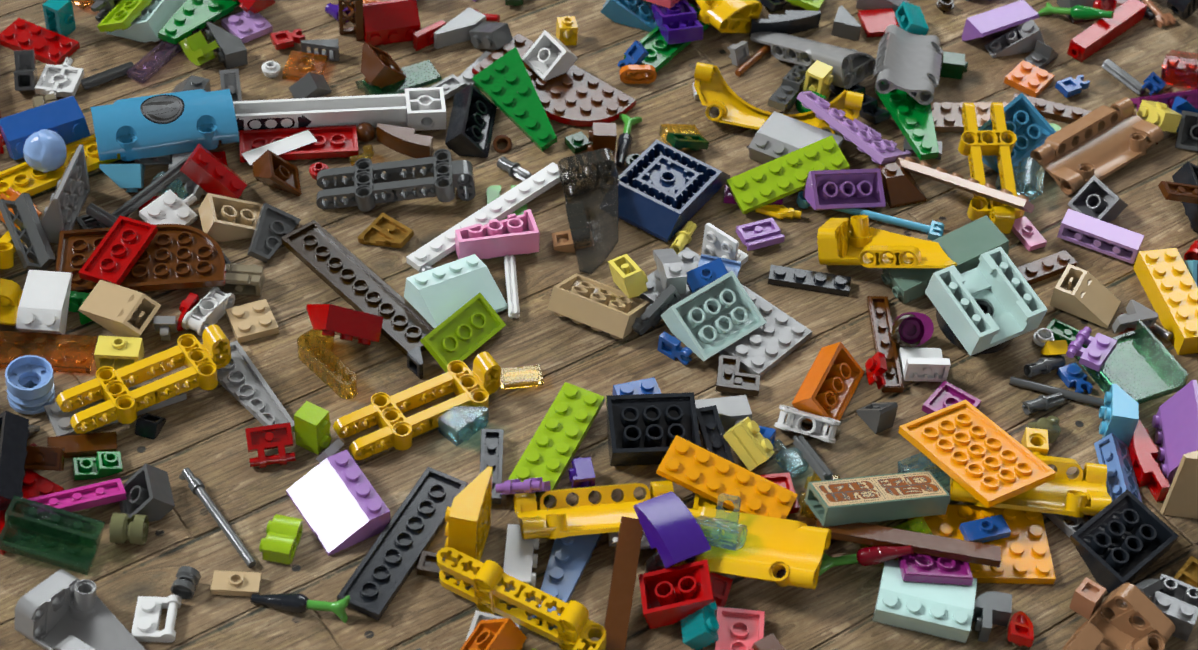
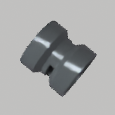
M181 566L176 574L177 580L173 582L170 589L172 594L178 595L185 600L193 598L196 590L195 586L198 585L201 578L200 572L190 566Z

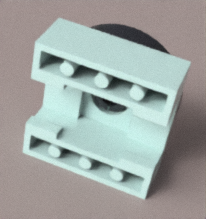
M1001 246L981 254L978 267L962 274L959 273L954 265L933 273L925 290L926 295L936 307V318L942 333L952 344L966 350L970 356L976 353L990 354L1001 351L1015 337L1037 329L1048 310Z

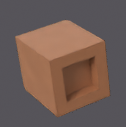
M1086 577L1075 590L1069 608L1089 620L1100 607L1107 589Z

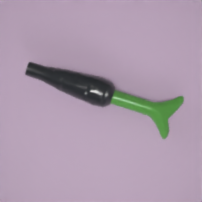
M625 114L619 115V118L625 124L623 133L619 135L617 140L616 166L619 168L624 166L625 159L632 145L633 138L630 135L632 126L642 122L641 117L631 118Z
M297 593L252 594L251 603L262 604L293 613H304L308 609L329 611L335 613L344 623L348 620L345 609L350 601L349 595L336 602L309 600L306 595Z

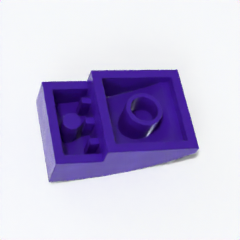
M680 0L670 9L654 3L651 4L658 28L668 45L703 40V25L697 20V12L686 0Z
M672 491L633 506L651 549L657 548L665 568L711 550L696 519L686 505Z

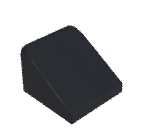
M417 346L407 352V368L418 378L422 379L423 359L421 348Z
M149 413L144 414L136 420L135 435L152 440L156 439L165 425L166 419Z

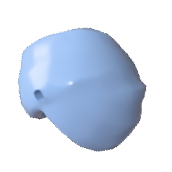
M43 129L34 132L26 139L23 146V154L26 163L32 169L46 173L55 171L64 164L67 149L63 138L58 133Z

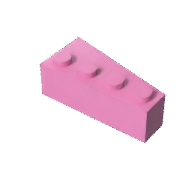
M531 209L525 210L524 214L519 216L515 213L507 215L505 220H489L487 225L475 224L455 230V250L458 259L473 254L479 259H491L506 255L539 252V230Z

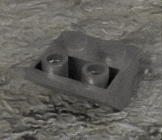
M1161 574L1160 579L1163 588L1155 592L1151 601L1174 623L1175 632L1172 636L1187 642L1198 617V588Z

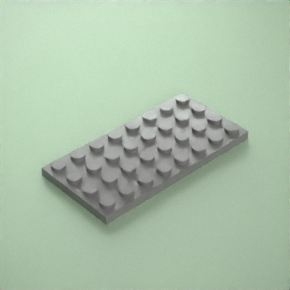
M688 247L677 254L683 261L686 272L698 267L701 256ZM657 269L647 276L648 282L646 286L648 291L638 296L650 301V304H653L663 291ZM687 284L685 294H680L681 299L679 301L692 294ZM741 284L767 323L719 353L740 357V368L749 374L760 375L761 378L811 337L812 331Z

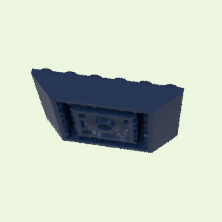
M656 139L613 181L601 205V209L668 242L726 183L730 175Z

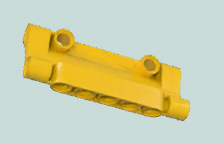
M1035 455L1045 464L1055 465V479L992 507L1060 514L1078 518L1084 517V515L1095 516L1112 502L1106 488L1107 465L1085 463L1082 470L1080 464L1075 459ZM1070 467H1077V471L1073 475L1066 474ZM950 477V500L972 502L977 506L985 507Z
M670 480L650 482V490L642 483L543 491L539 494L537 502L535 492L514 494V510L519 520L523 540L537 538L557 539L568 536L619 532L621 516L638 519L633 507L635 504L671 491L674 493L673 483ZM637 487H641L643 489V496L637 500L633 492ZM614 489L621 491V498L618 501H613L611 498V493ZM592 491H597L599 499L596 503L592 504L589 501V494ZM569 493H574L577 501L574 505L570 506L566 502V497ZM547 495L554 497V504L551 507H545L543 503Z
M699 507L698 510L688 508L701 527L711 547V550L696 556L694 562L707 559L709 570L714 573L771 581L781 587L794 586L815 590L824 551L828 550L830 546L831 529L807 526V524L795 520L707 507ZM687 560L671 567L687 564ZM779 570H786V574L784 577L776 578V574Z

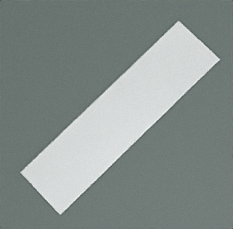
M309 130L244 152L242 155L252 165L267 150L280 155L314 143L317 140Z

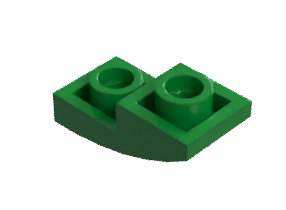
M97 451L96 457L73 458L74 481L98 479L122 472L120 451Z

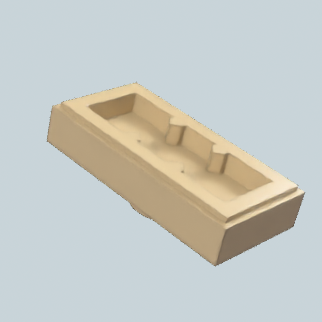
M214 570L210 589L211 594L249 597L252 594H259L262 573Z

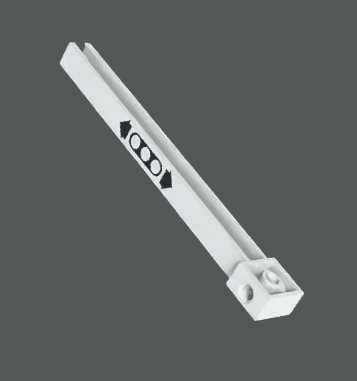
M443 87L405 89V94L233 101L238 132L242 130L356 125L357 128L363 122L372 124L374 128H377V123L407 126L408 128H414L415 131L446 129V106Z

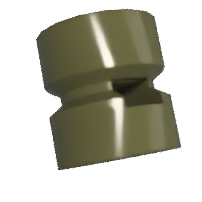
M113 513L109 529L110 542L125 544L129 541L132 545H145L149 531L148 515L134 514L132 517H129L127 513Z

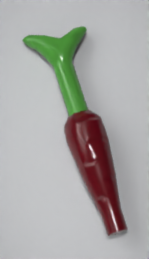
M912 545L865 547L859 549L856 554L831 557L824 553L819 576L834 566L853 563L871 566L901 556L911 555L914 553Z

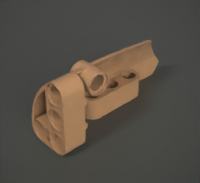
M1124 583L1107 596L1092 617L1076 630L1061 650H1164L1166 642L1175 632V625L1135 585Z

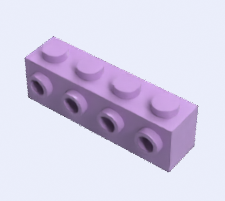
M1068 209L1057 237L1133 264L1140 250L1144 235Z

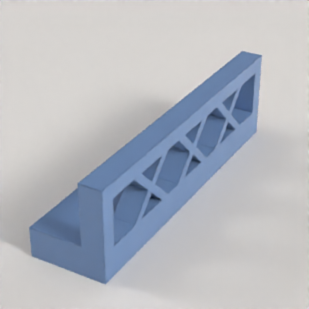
M1112 433L1094 443L1099 464L1107 465L1106 488L1112 501L1126 490H1129L1142 502L1127 444Z

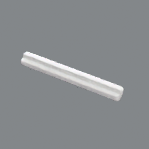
M506 255L504 257L508 316L511 319H517L520 316L516 262L513 255Z

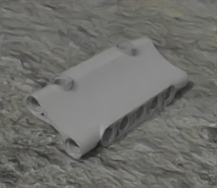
M889 25L885 29V35L881 38L878 46L873 73L877 78L876 90L881 94H888L894 89H899L908 93L922 105L930 104L933 101L934 89L939 85L943 53L940 47V39L935 35L912 34L897 25Z

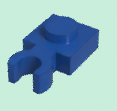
M635 40L624 53L626 58L619 61L618 67L640 65L649 53L639 41Z
M1152 72L1143 81L1142 88H1147L1150 91L1149 95L1152 96L1154 93L1157 94L1167 83Z
M1079 75L1076 79L1068 77L1057 81L1055 88L1068 98L1081 93L1082 89H1087L1090 81H1083L1084 75Z
M665 331L659 336V352L673 360L678 358L684 365H687L692 360L689 356L693 351L688 347H682L681 341L676 337L671 336Z
M1076 362L1058 368L1057 375L1068 388L1074 386L1077 393L1083 394L1084 390H1086L1088 394H1091L1093 386L1090 382L1086 381L1088 376Z

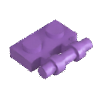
M1084 327L1083 330L1077 333L1076 340L1069 344L1066 355L1069 358H1073L1075 355L1080 357L1079 364L1099 372L1115 349L1117 340L1100 333L1092 337L1090 336L1091 328Z
M542 477L525 479L524 482H521V479H510L495 486L497 493L506 495L551 490L550 481H543Z

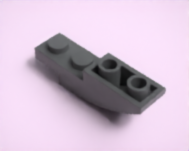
M795 65L785 75L781 86L768 99L767 106L784 112L785 110L790 111L796 103L797 96L803 91L806 71L808 69L802 65Z

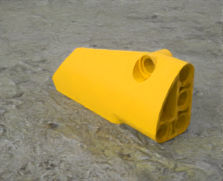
M868 215L852 216L851 221L849 218H830L819 227L817 232L820 265H862L866 268H947L952 265L957 266V263L946 255L938 242L869 227Z

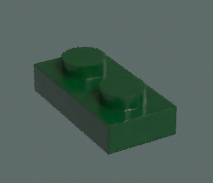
M668 132L666 140L672 147L678 150L689 148L699 151L700 149H708L709 142L702 135Z

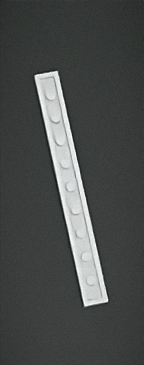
M555 163L549 164L406 257L407 263L418 272L424 265L432 266L455 251V230L475 224L487 225L489 220L493 219L501 221L507 215H510L565 179L567 171Z

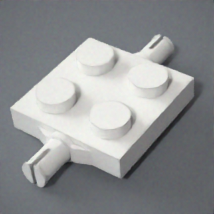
M66 57L62 65L46 64L35 86V93L40 95L54 93L56 97L64 98L75 96L83 79L84 69L72 67L73 59L70 57L69 59Z
M169 189L140 210L139 216L146 223L153 225L181 224L189 226L198 218V215L189 207L197 201V197L191 194L182 200Z

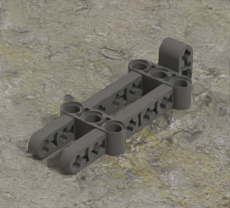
M447 149L437 150L433 157L372 164L370 159L362 158L357 160L354 166L324 169L317 173V185L325 189L317 193L316 204L321 209L358 206L360 211L368 212L374 209L378 203L437 197L441 202H450L455 197V188H457L458 197L461 200L469 201L476 195L475 178L471 162L467 160L452 161L451 152Z

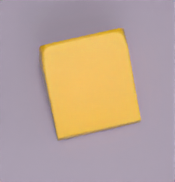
M1047 341L1041 350V354H1066L1068 351L1067 341Z

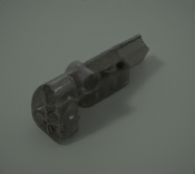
M608 148L565 157L558 162V171L566 200L565 207L579 270L587 274H592L606 260L619 241V175L614 154Z

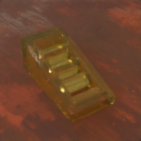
M660 125L659 135L663 142L669 146L672 145L666 140L668 132L691 134L690 132H693L694 134L701 135L695 125Z

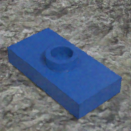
M718 258L686 272V284L693 294L727 274L728 271L721 258Z
M1002 514L961 523L959 527L966 541L977 543L1010 537L1011 530Z

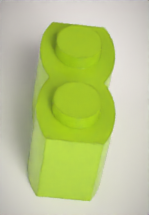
M275 514L273 520L268 521L266 538L261 539L259 546L263 560L288 565L292 563L296 548L302 537L303 519Z

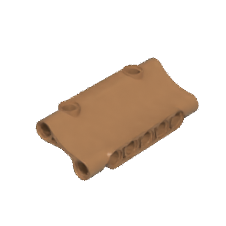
M1124 97L1110 107L1100 106L1046 138L1043 145L1031 151L1030 157L1034 164L1052 176L1063 193L1070 195L1082 188L1093 175L1101 181L1145 155L1147 148L1161 141L1164 134L1159 126L1141 119L1135 112L1132 100Z

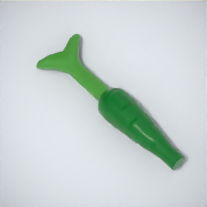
M1049 2L1046 3L1045 8L1038 12L1039 16L1051 14L1071 15L1072 18L1078 20L1112 19L1114 17L1113 11H1105L1082 5H1076L1072 8L1053 7Z

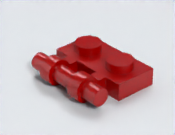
M290 422L245 429L248 452L257 451L258 457L249 458L250 467L259 466L264 468L269 464L280 463V465H285L287 462L296 461L295 452H285V447L293 446ZM278 448V454L265 456L264 450Z

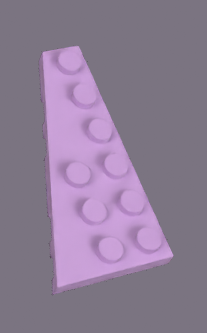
M803 91L797 96V99L802 102V106L815 112L817 118L829 123L831 129L839 131L845 140L853 142L859 151L867 153L876 164L895 162L897 157L905 159V157L910 158L912 152L907 149L905 152L896 148L897 143L892 140L882 139L879 132L856 118L852 121L845 117L846 112L829 107L830 103L815 93Z

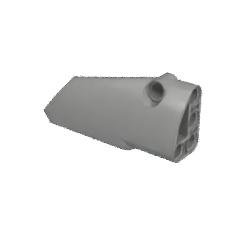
M780 32L751 33V41L771 45V52L778 60L807 67L818 60L832 66L834 78L831 84L833 86L849 89L874 73L876 59L867 53L859 52L855 49L842 48Z
M63 569L58 570L23 595L16 604L15 630L46 650H146L96 595V583L88 579L80 580Z

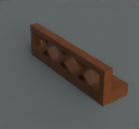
M338 0L340 35L355 33L356 40L363 41V0ZM347 6L353 9L348 15L343 12ZM350 21L353 23V27L343 28L346 22Z

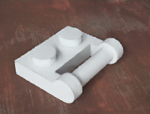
M169 595L168 597L138 596L131 632L132 636L138 642H174L177 610L181 607L182 598L178 595ZM162 609H168L165 629L158 631Z

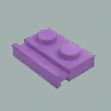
M773 218L736 227V233L742 243L747 246L748 251L782 243L785 239L784 234H781V230Z

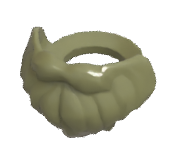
M1052 415L1048 418H1040L1037 422H1028L1027 424L1029 428L1048 430L1050 444L1055 442L1061 432L1059 426L1060 419Z

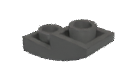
M1147 579L1135 585L1148 598L1153 597L1155 592L1163 588L1161 579Z

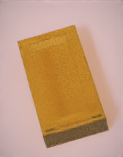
M540 365L501 369V390L543 385Z

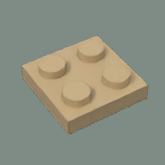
M266 299L225 309L226 317L238 343L279 333L278 324Z

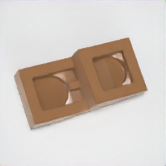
M572 230L552 233L553 247L556 251L567 253L596 251L592 232L572 235Z

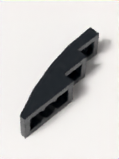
M785 10V15L768 14V19H751L749 35L751 37V33L757 32L794 34L819 27L821 11Z
M830 84V89L836 96L840 95L844 90L864 94L861 111L859 112V115L873 124L890 119V112L878 107L877 99L866 95L865 87L856 84L849 89H844Z

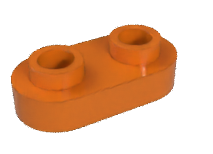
M625 65L619 71L620 80L625 84H649L657 78L656 69L652 65Z

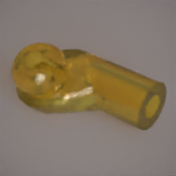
M365 145L361 155L349 156L350 165H355V162L362 158L371 160L375 152L373 151V146Z

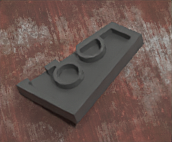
M264 203L247 255L266 263L282 244L281 237L292 232L301 219Z

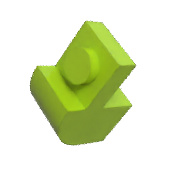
M201 31L178 42L186 57L197 66L215 58L213 50L219 47L216 40L208 44Z

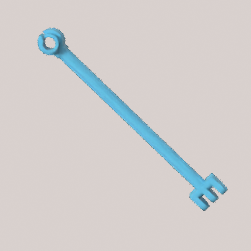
M804 191L798 193L796 202L800 208L806 209L811 205L803 197ZM860 208L832 209L852 215H868L869 219L929 233L927 239L930 240L942 237L945 227L943 223L933 220L931 225H926Z

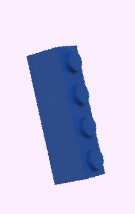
M74 96L0 118V130L9 157L13 160L24 158L23 146L26 139L34 132L43 129L58 133L63 138L65 144L91 136L86 119Z

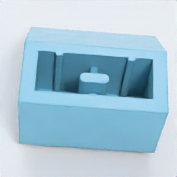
M1112 383L1110 391L1105 392V405L1101 406L1099 410V418L1102 419L1099 426V434L1102 435L1103 439L1112 433L1129 447L1139 420V404L1117 384Z

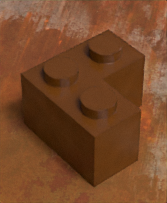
M593 122L592 130L588 132V142H591V145L587 146V156L591 157L588 158V169H591L593 178H615L616 123Z

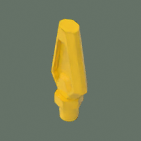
M765 205L755 211L778 219L786 217L788 219H801L802 211L794 210V208L790 207L788 209L784 205Z

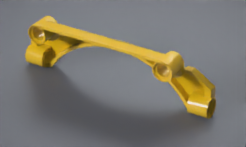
M697 62L694 74V87L702 105L708 106L705 111L706 117L715 122L759 130L771 116L772 112L759 109L739 97L724 80L716 65ZM844 90L834 100L829 102V107L841 109L846 112L845 117L853 121L859 117L864 94ZM713 107H717L720 111L717 118L710 116V109ZM813 111L783 114L820 129H829L833 134L836 133L835 130L829 127V123L817 118L816 113Z

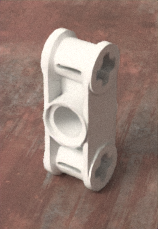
M213 287L196 306L185 314L182 320V328L186 330L191 329L196 331L199 336H202L204 329L216 324L225 314V309L233 307L235 295L222 292L219 287Z
M786 405L779 406L780 414L778 421L774 424L775 427L815 437L829 443L836 442L834 437L837 426L841 424V421L804 412ZM805 418L810 419L813 422L812 429H805L802 426V420Z

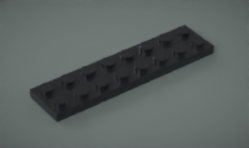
M427 467L340 591L337 601L349 595L350 601L347 607L380 620L419 562L422 551L427 550L446 522L445 514L447 507L452 506L454 498L468 486V483Z

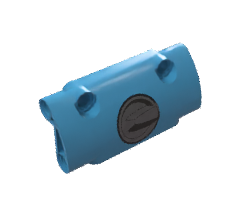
M197 89L120 99L113 104L91 107L99 161L118 159L117 154H120L121 159L124 161H133L135 159L193 152L199 143L207 150H213L218 147V140H221V144L240 142L230 89L210 92Z

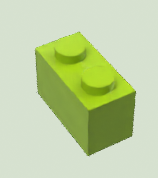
M306 401L294 414L296 445L319 455L324 448L326 449L330 445L332 439L330 436L331 422L329 411Z

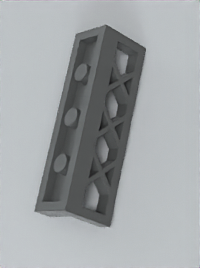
M22 193L15 201L1 199L0 211L23 268L26 270L45 271L56 258L30 195ZM8 208H12L14 214L10 212ZM14 223L20 227L21 231L15 227ZM21 240L27 244L28 248L21 243ZM27 256L34 261V263H29Z

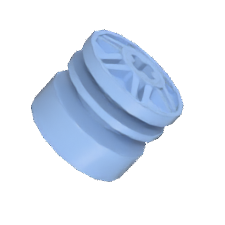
M25 355L11 361L6 367L7 399L9 405L16 412L34 415L44 412V406L53 404L55 400L54 373L51 363L45 358L37 355Z

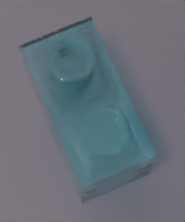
M454 406L438 418V432L455 446H458L462 442L468 441L473 434L487 426L489 422V409L481 406Z

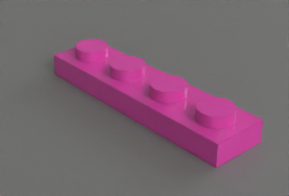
M121 478L27 500L33 521L126 500V492Z

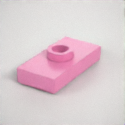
M1026 216L1015 219L1011 230L1028 251L1046 247L1047 241Z

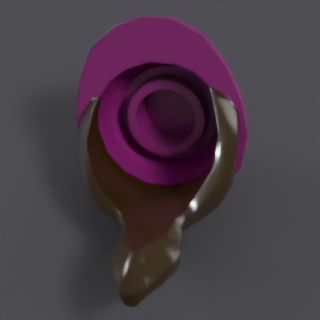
M919 312L903 313L893 323L890 338L895 343H898L899 346L917 347L931 338L934 324L926 314Z

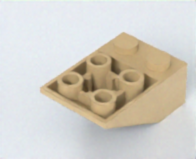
M1068 264L1054 288L1050 306L1108 328L1121 301L1088 271Z
M100 279L78 311L118 337L139 338L161 305L144 293Z

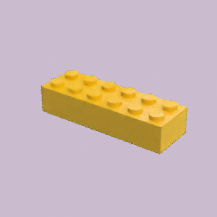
M1177 248L1139 251L1133 269L1155 312L1158 313V318L1163 327L1173 333V338L1170 341L1177 354L1198 353V287Z

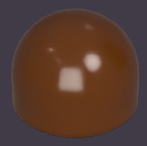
M363 122L357 126L358 140L369 142L375 138V129L372 124Z
M498 135L493 140V148L498 153H507L512 149V141L507 135ZM500 142L508 144L503 150L497 147Z

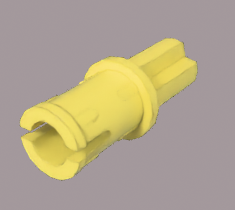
M688 221L682 231L677 232L676 239L670 248H673L676 253H680L691 242V236L697 228L696 223Z

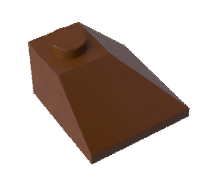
M366 42L363 44L361 72L365 76L364 80L369 85L383 88L407 77L387 52Z
M267 150L252 163L253 175L259 182L296 196L302 194L298 168Z
M898 163L878 166L881 170L884 197L890 208L926 201L925 195L912 175Z

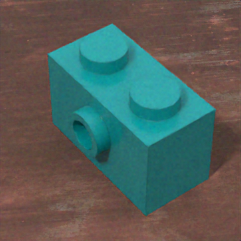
M47 0L42 4L46 29L66 37L76 29L72 0Z

